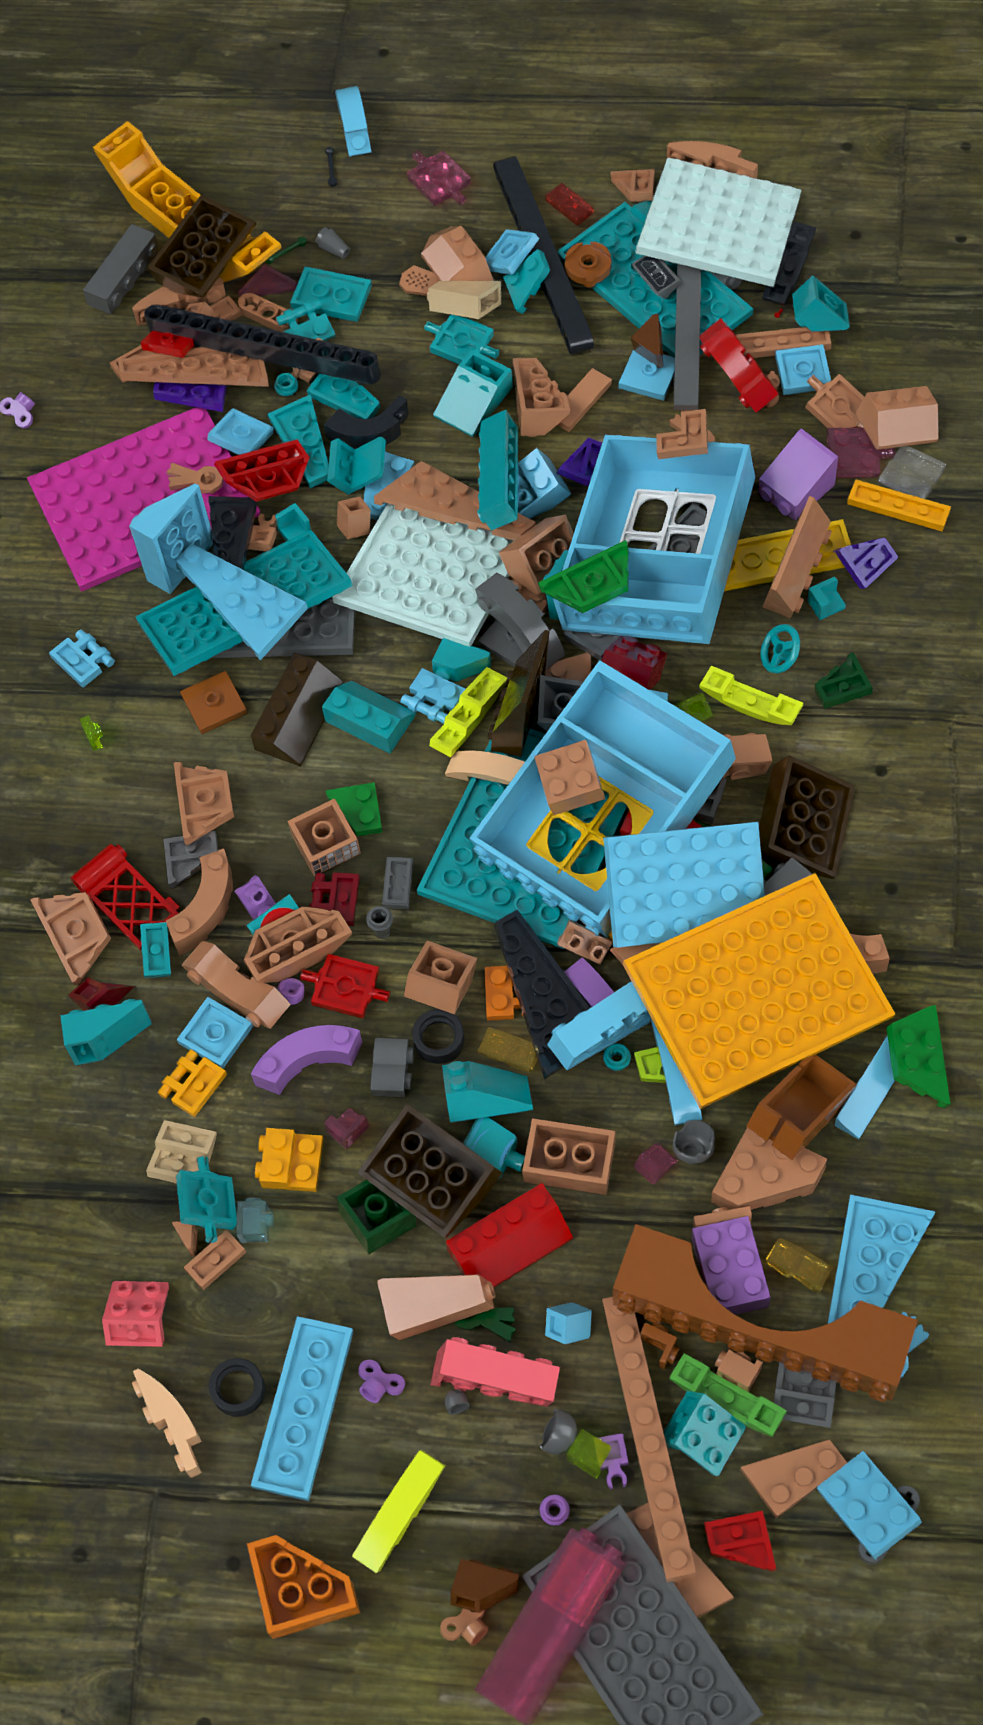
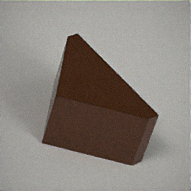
M653 314L631 337V341L636 353L649 362L654 363L658 368H664L662 327L658 314Z

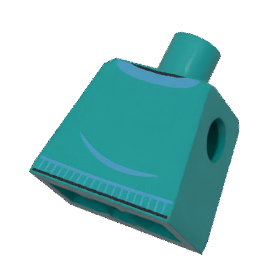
M489 1117L477 1118L464 1145L503 1172L499 1178H502L507 1166L522 1172L525 1155L515 1151L518 1146L517 1137Z

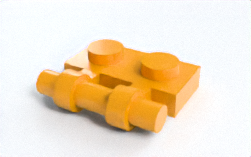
M190 1049L185 1057L181 1056L176 1064L178 1066L172 1074L164 1078L162 1081L163 1085L157 1093L166 1099L171 1092H176L171 1099L172 1103L195 1118L226 1077L227 1073L205 1057L196 1065L194 1062L199 1055ZM186 1072L191 1073L183 1085L179 1083Z

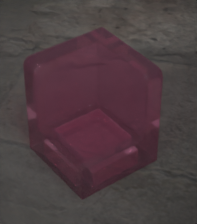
M348 1108L338 1119L331 1115L324 1122L327 1133L345 1149L369 1128L367 1117L363 1114L359 1116L351 1108Z

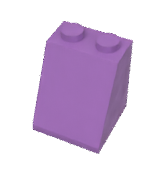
M801 428L760 477L758 493H760L765 501H770L783 515H788L795 521L800 517L809 496L814 497L818 501L835 485L838 456Z

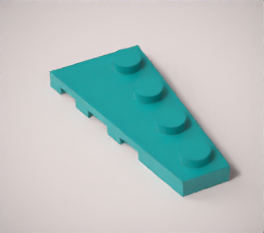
M311 395L268 413L269 421L281 441L286 443L298 439L308 454L309 460L303 477L309 487L312 488L327 481L329 464Z

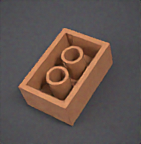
M532 1118L523 1166L524 1182L533 1184L543 1183L545 1186L607 1195L616 1144L615 1131Z

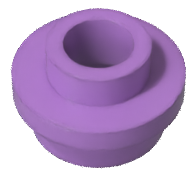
M559 1495L546 1497L540 1505V1515L543 1521L549 1525H561L569 1516L568 1502ZM552 1506L560 1508L561 1511L557 1516L549 1513V1509Z

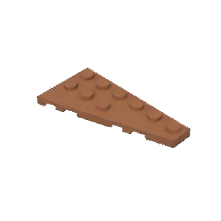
M204 347L192 348L183 358L157 353L118 359L121 381L269 387L264 361Z
M422 461L374 496V504L382 506L384 503L395 505L396 510L404 511L407 508L418 511L419 516L453 525L457 522L468 524V529L476 531L478 528L490 530L488 525L482 523L478 517L479 492ZM518 513L517 520L492 530L491 533L492 535L515 541L533 528L536 522Z

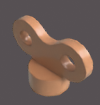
M462 1608L461 1614L456 1617H447L441 1622V1635L450 1641L456 1640L462 1635L471 1646L476 1645L488 1632V1627L480 1620L484 1616L485 1610L480 1613H473ZM449 1626H454L456 1630L450 1632L447 1630V1628Z

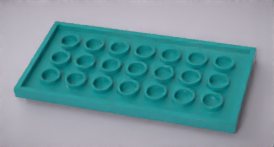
M624 202L558 250L557 254L560 261L565 265L566 253L575 244L583 242V245H591V242H597L604 245L610 252L612 269L604 280L596 283L591 288L639 329L653 314H658L662 327L663 350L671 357H675L677 287L664 299L655 294L632 266L636 260L644 256L636 253L644 224L630 213L632 207ZM584 261V265H592L593 261ZM665 261L677 276L678 263ZM701 269L700 335L720 318L733 330L753 315V308L709 271ZM701 340L699 343V355L703 353V350L700 348L703 344Z
M312 530L246 561L244 571L305 601L307 608L318 605L322 601L340 594L353 586L351 578ZM197 586L136 616L139 626L173 676L185 672L189 668L207 661L211 657L243 642L242 637L230 627L213 607V604L202 595L201 590Z

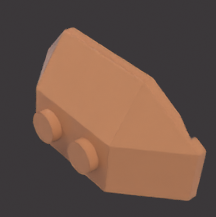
M450 226L430 235L421 255L439 281H494L485 256L462 226Z
M302 906L255 930L244 962L257 983L281 982L302 972L303 969L306 970L325 960L328 954L332 955L352 935V931L339 911Z

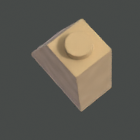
M439 281L429 287L427 294L429 311L480 319L501 305V282Z

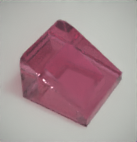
M656 1143L640 1154L634 1168L651 1184H655L676 1164L677 1160Z

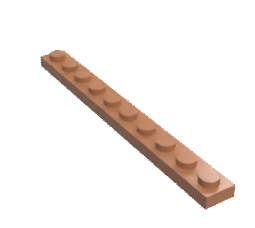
M613 1297L602 1299L666 1582L696 1577V1569L635 1312L627 1314L619 1311L617 1306L613 1305Z

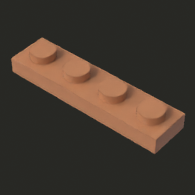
M807 327L736 335L746 349L744 354L746 355L749 352L753 358L775 356L777 350L823 345L824 350H831L829 331L812 332Z

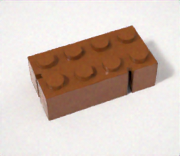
M815 1054L803 1059L758 1104L746 1127L765 1141L772 1140L773 1147L793 1160L843 1108L857 1084Z

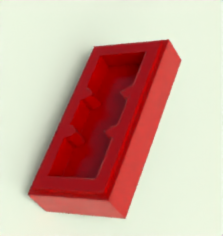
M153 330L141 341L142 350L183 358L194 347L193 338Z

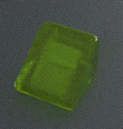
M703 692L697 693L676 704L679 709L700 722L713 716Z

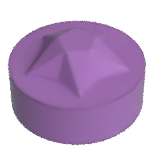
M288 978L278 984L277 990L291 1005L303 1000L304 985L298 979Z

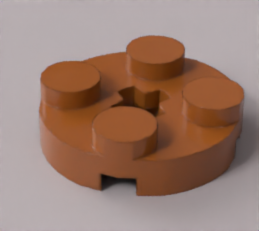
M583 242L572 246L566 253V274L573 281L583 284L585 287L595 286L596 283L604 280L611 272L612 261L610 252L600 243L591 242V245H583ZM584 261H593L592 265H584Z

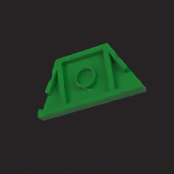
M624 540L538 582L540 591L581 613H585L629 591V548L627 541Z
M931 1005L886 1027L893 1079L904 1086L911 1087L914 1092L922 1097L927 1094L938 1101L937 1106L945 1108L950 1105V1097L936 1005Z

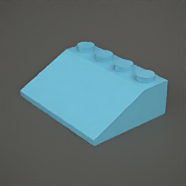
M193 484L144 508L139 515L132 519L129 526L147 581L169 594L186 577L177 566L176 559L190 544L205 551L213 544L211 526L201 490L197 484Z

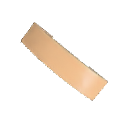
M458 751L452 756L445 775L469 781L471 777L509 785L525 762L490 752Z

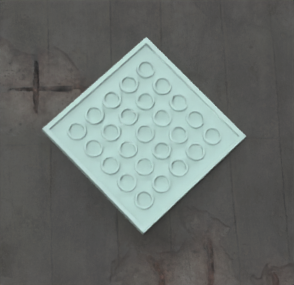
M667 158L637 244L636 253L774 287L788 234L799 202L801 189L705 167L679 159Z
M387 504L347 571L353 586L340 594L334 595L333 603L440 639L446 638L470 647L489 614L479 607L475 589L496 572L509 578L510 575L504 566L499 552L514 540L492 535L491 530L478 528L476 531L468 529V524L457 522L453 525L419 516L418 511L407 508L404 511L396 510L395 505Z

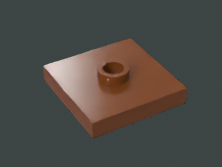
M226 671L180 691L201 735L247 714V710Z

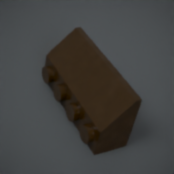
M294 653L251 733L254 749L301 767L325 721L322 706L334 688L342 685L343 681L317 660Z

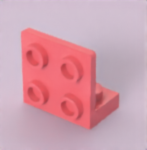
M114 1281L112 1283L102 1318L106 1345L163 1346L162 1314L169 1290L168 1282Z

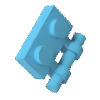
M81 629L75 634L78 641L74 643L71 639L66 638L49 654L83 688L102 673L101 668L98 666L99 663H104L107 667H111L115 660L110 656V652L105 647H100L96 643V639L90 633L86 634ZM89 649L93 654L88 656L83 651Z
M422 668L409 687L410 693L415 696L411 697L404 694L400 702L408 706L409 710L421 712L427 715L429 720L433 722L439 721L444 724L445 717L448 715L444 713V710L451 711L459 703L460 695L464 692L465 688ZM427 700L435 705L429 706L424 701Z

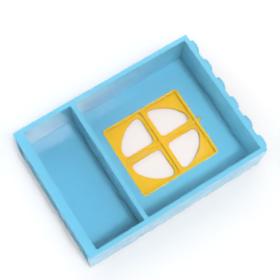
M599 660L469 838L474 845L473 850L480 855L478 858L486 865L491 867L494 864L500 868L499 872L512 881L514 878L521 882L520 886L527 892L534 894L536 891L543 896L542 900L550 907L555 908L559 906L564 910L563 914L574 922L580 920L586 925V929L595 933V936L598 937L601 934L608 938L612 927L606 868L595 873L577 874L571 871L572 865L590 841H596L604 846L603 838L606 836L599 832V828L619 802L626 804L632 816L631 835L686 829L735 761L736 757L731 740ZM583 740L587 741L602 790L609 794V798L590 823H584L567 811L553 815L546 799L534 756ZM555 818H560L581 832V837L561 862H557L552 858L548 845L549 829Z

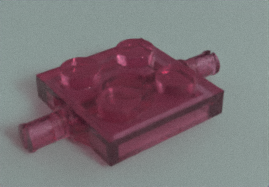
M419 150L413 153L412 158L419 164L416 168L407 172V178L434 206L450 197L459 205L465 202L466 197L460 190L471 184V177L444 150L428 158Z
M828 428L826 448L838 456L836 477H879L881 473L880 458L895 457V448L876 450L864 428Z

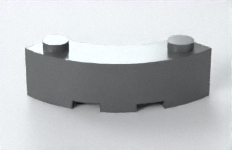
M496 572L475 589L479 607L495 617L508 630L522 653L529 648L544 630L550 631L547 670L565 656L553 628L548 629L541 619L544 613L532 599L527 601L517 592L519 587L515 583Z

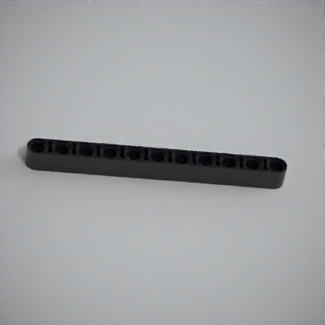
M512 156L493 162L496 179L518 231L535 233L539 238L528 255L530 256L537 249L545 255L550 272L545 280L541 282V287L570 355L593 349L594 341L591 331L517 157Z
M151 305L144 312L150 332L153 330L193 338L194 345L364 384H374L381 379L377 355L371 351L163 305Z

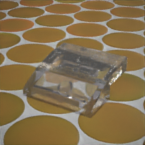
M902 446L897 451L893 460H890L878 483L895 491L926 499L944 472L946 463L909 446Z

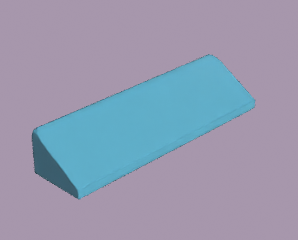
M888 1037L885 1038L835 1120L834 1126L857 1139H860L895 1081L892 1073Z

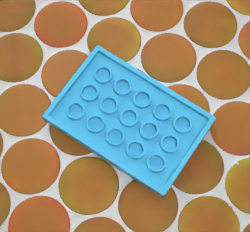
M758 822L603 838L613 947L619 948L665 942L765 896Z

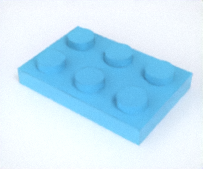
M864 1451L817 1487L821 1496L874 1560L922 1523L920 1517Z

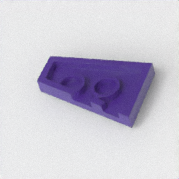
M155 382L153 394L154 400L223 412L227 385Z

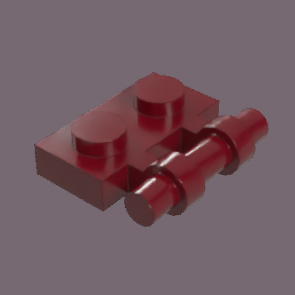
M333 872L332 882H325L326 875L316 873L315 882H312L311 885L313 898L309 907L339 911L347 925L354 926L360 882L359 874ZM330 893L329 903H322L323 895Z

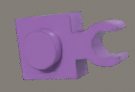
M623 1433L595 1438L594 1446L599 1471L608 1469L607 1485L609 1489H613L611 1480L616 1476L622 1479L623 1487H626V1475L620 1468V1466L628 1465Z

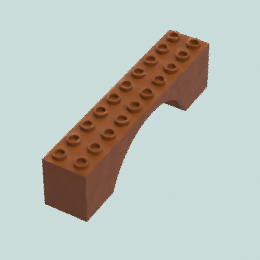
M637 1224L634 1227L613 1286V1305H616L617 1309L627 1314L636 1312L645 1315L644 1318L652 1323L660 1324L662 1321L671 1324L674 1330L681 1333L691 1331L700 1334L699 1337L707 1342L716 1343V1341L726 1343L728 1344L727 1347L733 1351L744 1353L746 1350L756 1354V1358L762 1361H778L783 1363L784 1367L794 1372L803 1370L812 1373V1377L819 1381L829 1382V1380L841 1383L840 1386L848 1391L857 1392V1390L869 1393V1397L881 1402H886V1399L893 1400L918 1321L917 1319L860 1300L844 1316L818 1328L803 1331H778L756 1326L731 1313L710 1293L696 1268L690 1242Z

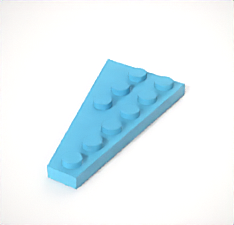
M850 1195L828 1324L844 1316L860 1300L881 1308L884 1307L930 1224L935 1211Z

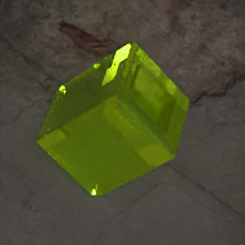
M581 1429L567 1452V1461L598 1478L601 1473L600 1468L611 1452V1446Z

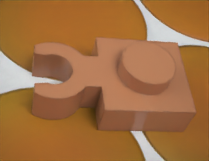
M264 514L258 516L259 526L253 525L248 549L269 551L272 549L277 536L276 515H273L269 521H265Z

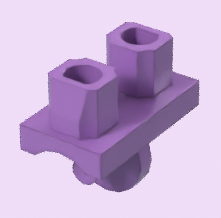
M256 875L248 883L235 890V893L253 920L276 904Z

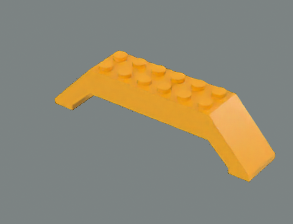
M127 121L93 146L94 152L131 207L170 238L200 194L166 168L146 142L142 132ZM263 232L258 237L249 235L218 278H222L223 282L249 274L281 249V244L267 232Z

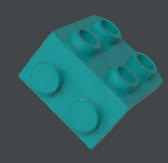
M378 437L357 449H353L339 438L331 441L327 481L349 495L379 480L383 476L386 440L383 437Z

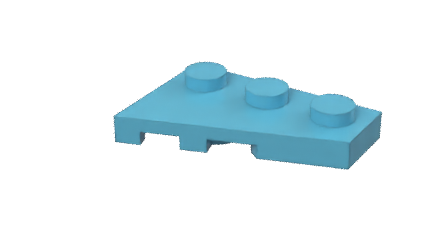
M385 452L383 476L379 480L365 486L364 502L371 509V519L378 521L388 504L384 503L382 506L374 504V496L414 467V461Z

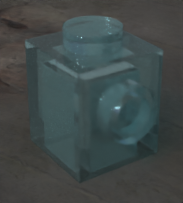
M247 1198L245 1201H238L236 1234L240 1243L268 1242L269 1227L274 1225L273 1210H269L266 1201H262L260 1198Z

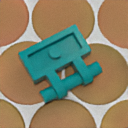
M319 299L312 302L306 301L302 303L303 306L294 310L288 309L283 311L282 315L276 317L279 326L288 324L290 329L283 331L285 333L312 339L319 337L323 341L334 338L336 335L326 313L318 317L315 314V310L322 308ZM307 315L309 321L297 325L295 319Z

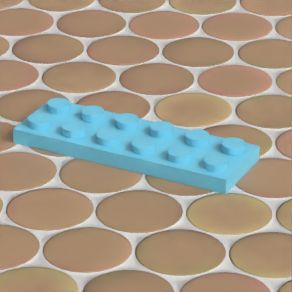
M297 1316L252 1479V1488L309 1501L354 1332L352 1328Z

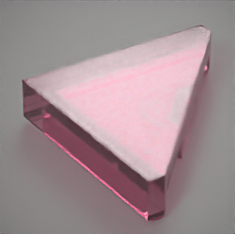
M264 264L238 291L240 297L245 293L263 296L296 290L298 283Z

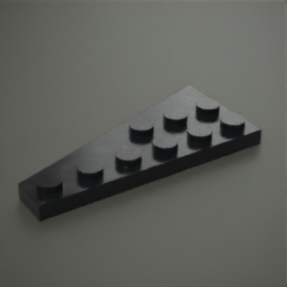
M515 910L496 921L494 928L545 1080L564 1068L547 1045L553 1036L552 1031L562 1023H569L581 1012L589 1010L590 1007L520 912Z

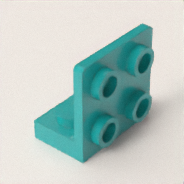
M687 1391L663 1434L667 1448L681 1450L709 1473L718 1476L746 1426L706 1394Z

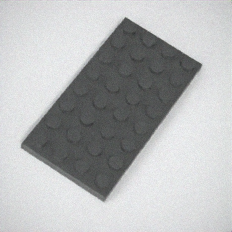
M621 1505L614 1508L522 1576L619 1725H750L764 1715L674 1582H666L663 1566ZM575 1540L619 1568L584 1627L541 1599Z

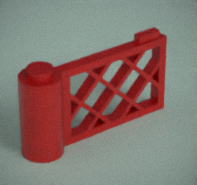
M109 844L73 874L70 879L81 893L86 892L92 902L139 950H142L141 940L139 941L133 935L134 926L166 922V920L179 914L177 911L180 907L170 897L165 900L125 859L128 855L119 844L116 846ZM126 871L133 876V885H118L119 877ZM104 890L114 891L113 902H101L97 896ZM118 891H132V903L117 902ZM136 891H148L151 894L150 903H136ZM117 908H131V919L119 920L116 917ZM135 908H150L149 920H134ZM154 909H166L170 913L163 921H153Z

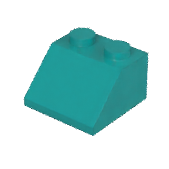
M813 275L792 294L795 320L801 327L806 326L812 332L847 330L850 327L846 303Z

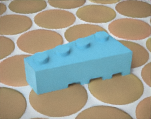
M631 981L589 1010L578 1014L569 1023L558 1025L552 1031L553 1036L547 1045L564 1068L569 1070L650 1023L652 1019Z

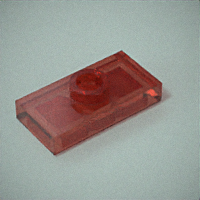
M563 183L545 195L546 201L576 226L594 214V208Z

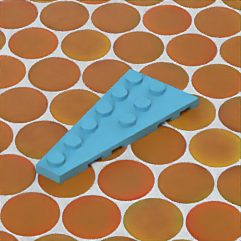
M190 544L176 559L180 570L201 590L202 595L213 604V607L230 627L237 631L245 644L252 648L259 660L270 651L308 609L305 601L193 544Z

